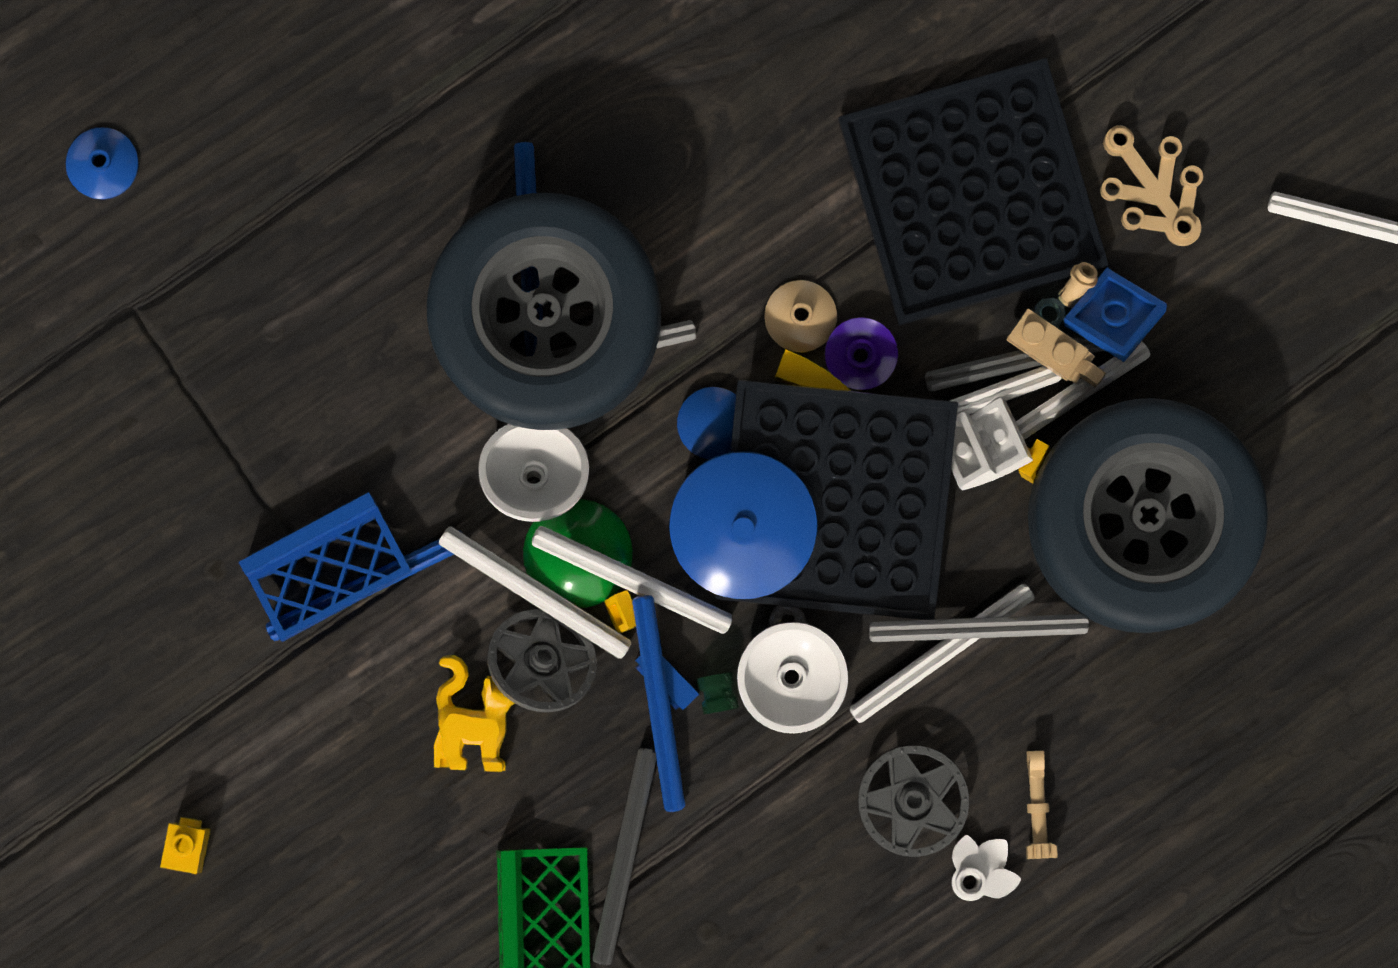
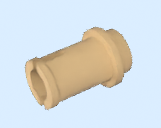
M1086 262L1073 266L1070 270L1071 277L1058 293L1060 302L1069 308H1073L1087 290L1097 284L1098 272L1093 265Z

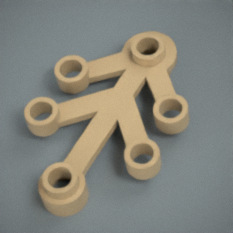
M1125 126L1112 127L1106 133L1103 140L1105 150L1112 156H1121L1144 188L1124 185L1117 178H1108L1100 187L1101 196L1107 201L1121 199L1156 205L1165 216L1144 215L1141 209L1130 207L1121 217L1122 225L1126 229L1137 230L1141 228L1165 232L1168 240L1177 246H1188L1194 243L1201 233V222L1193 213L1196 190L1203 181L1201 169L1197 166H1188L1181 172L1180 183L1183 189L1178 208L1170 198L1175 160L1182 151L1180 140L1169 136L1160 143L1158 150L1161 159L1158 177L1156 178L1133 147L1134 136L1131 130ZM1114 135H1124L1126 144L1122 146L1117 145L1113 139ZM1167 142L1173 143L1176 146V153L1168 154L1164 150V144ZM1187 172H1194L1197 175V182L1189 183L1185 178V174ZM1107 184H1115L1118 188V193L1116 195H1109L1105 190ZM1127 214H1137L1139 223L1136 225L1128 223ZM1184 221L1188 223L1190 227L1189 232L1185 234L1179 232L1177 228L1178 222Z

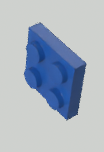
M1106 268L1098 277L1097 284L1093 288L1088 289L1066 315L1064 326L1122 362H1125L1165 314L1167 304Z

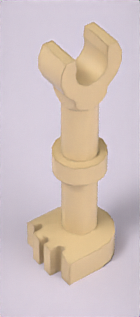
M1026 751L1031 804H1027V813H1031L1033 843L1026 846V859L1058 858L1057 846L1047 843L1046 812H1049V803H1045L1044 751Z

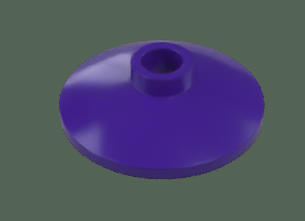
M853 318L841 323L833 330L826 343L825 361L829 372L853 390H869L880 386L891 376L897 364L898 349L892 333L883 324L873 319ZM862 349L867 353V359L864 362L855 360L854 352L856 350Z

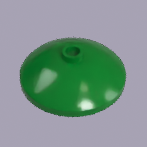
M579 499L564 514L550 520L532 523L526 535L523 548V560L527 575L579 608H589L601 604L619 591L620 586L532 545V537L539 526H544L631 567L633 556L631 539L624 523L613 511L597 502Z

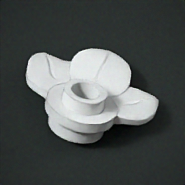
M965 835L957 842L952 852V860L956 871L952 876L951 884L954 893L959 898L966 901H975L986 895L999 899L1011 893L1019 885L1021 878L1017 874L1004 869L1008 856V843L1005 839L988 840L977 846L971 837ZM968 875H972L976 879V885L973 889H966L963 885V880Z

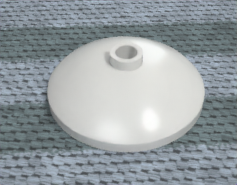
M507 424L490 437L482 450L479 460V480L487 499L505 515L522 521H545L564 514L582 497L589 477V463L586 451L579 439L567 428L560 430H534ZM530 477L540 479L536 484H531L527 480Z
M790 622L771 626L752 639L741 656L737 672V684L745 707L758 722L778 732L802 733L823 725L837 712L846 694L848 671L841 650L826 633L807 624ZM788 670H795L798 673V680L793 684L785 681L784 676Z

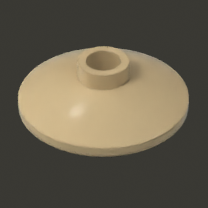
M806 280L791 281L780 286L770 296L765 308V325L769 335L779 346L792 352H809L821 347L828 341L837 322V310L830 294L820 285ZM799 308H803L808 312V318L804 321H799L794 316V312Z

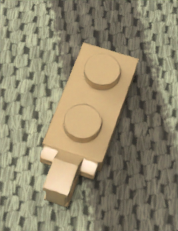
M1027 309L1007 338L1009 343L1065 381L1070 380L1076 384L1082 378L1096 388L1106 374L1099 367L1091 363L1095 356L1088 351L1089 349L1030 309Z

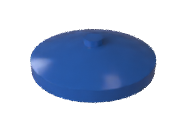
M749 451L730 452L707 460L692 471L684 480L674 498L671 509L670 538L679 563L685 572L700 586L717 595L728 598L754 599L782 589L803 570L815 545L817 517L815 506L807 487L801 478L787 465L762 453Z

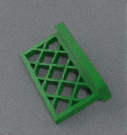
M587 848L496 850L499 968H524V955L531 960L525 968H532L534 965L538 968H544L538 960L552 945L567 958L560 968H567L571 963L576 968H590ZM578 855L579 871L568 881L554 867L564 856ZM546 856H557L551 863L543 858ZM521 857H537L546 866V869L533 883L522 874ZM550 871L565 884L551 901L536 887ZM578 879L579 891L573 886ZM522 880L529 886L523 893ZM569 889L580 900V908L570 919L555 905ZM532 890L547 903V906L534 920L523 911L522 903ZM551 908L566 921L552 938L537 924ZM579 916L580 928L574 923ZM523 917L530 923L524 930ZM570 926L581 937V945L571 956L556 943ZM533 927L548 940V943L535 957L524 949L523 938ZM580 953H581V965H580L578 962L575 961V958H576Z

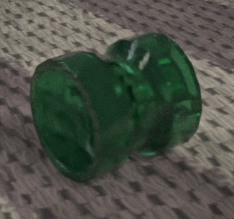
M733 672L697 678L698 689L704 694V701L701 704L703 715L739 708L738 699L733 695L731 689L734 684Z

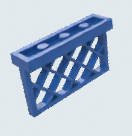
M369 492L239 561L244 574L248 577L282 642L412 573L375 499ZM376 519L381 529L377 545L358 540L361 527ZM354 530L352 538L344 536ZM385 538L391 549L382 547ZM336 539L350 542L344 562L325 557L329 544ZM356 544L375 550L369 570L350 564ZM322 548V549H321V552H320V555H317V554H313V553H312V552H314V551H316V550ZM380 552L394 555L401 568L389 575L375 572ZM305 556L318 560L312 580L293 575L297 560ZM323 562L343 567L336 587L317 582ZM289 565L287 573L279 571ZM348 569L367 574L363 589L355 593L342 589ZM271 574L285 577L279 597L266 594L259 581ZM373 576L381 578L378 581L371 584ZM291 579L310 584L304 605L285 599ZM316 586L335 592L331 605L324 610L310 607ZM340 594H344V595H347V596H348V597H346V598H344V599L338 601ZM269 600L277 602L275 611ZM283 604L302 609L298 623L284 630L279 620ZM308 611L316 613L306 619Z

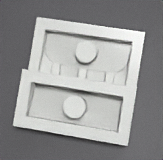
M1001 397L972 415L967 414L965 411L957 415L951 470L961 490L973 488L998 479L1033 461L1010 408Z

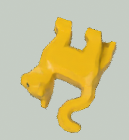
M455 655L442 657L439 661L440 666L452 669L454 675L439 687L436 697L439 732L434 743V767H450V770H467L468 759L463 756V748L465 744L481 746L482 762L485 771H505L506 763L499 757L507 731L506 713L515 703L502 694L491 676H487L481 692L484 704L483 710H472L453 705L451 697L464 687L469 676L468 667L461 658Z

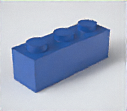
M639 656L635 660L638 663L635 668L643 675L641 656ZM663 657L668 696L670 697L669 702L675 710L679 707L684 710L699 694Z

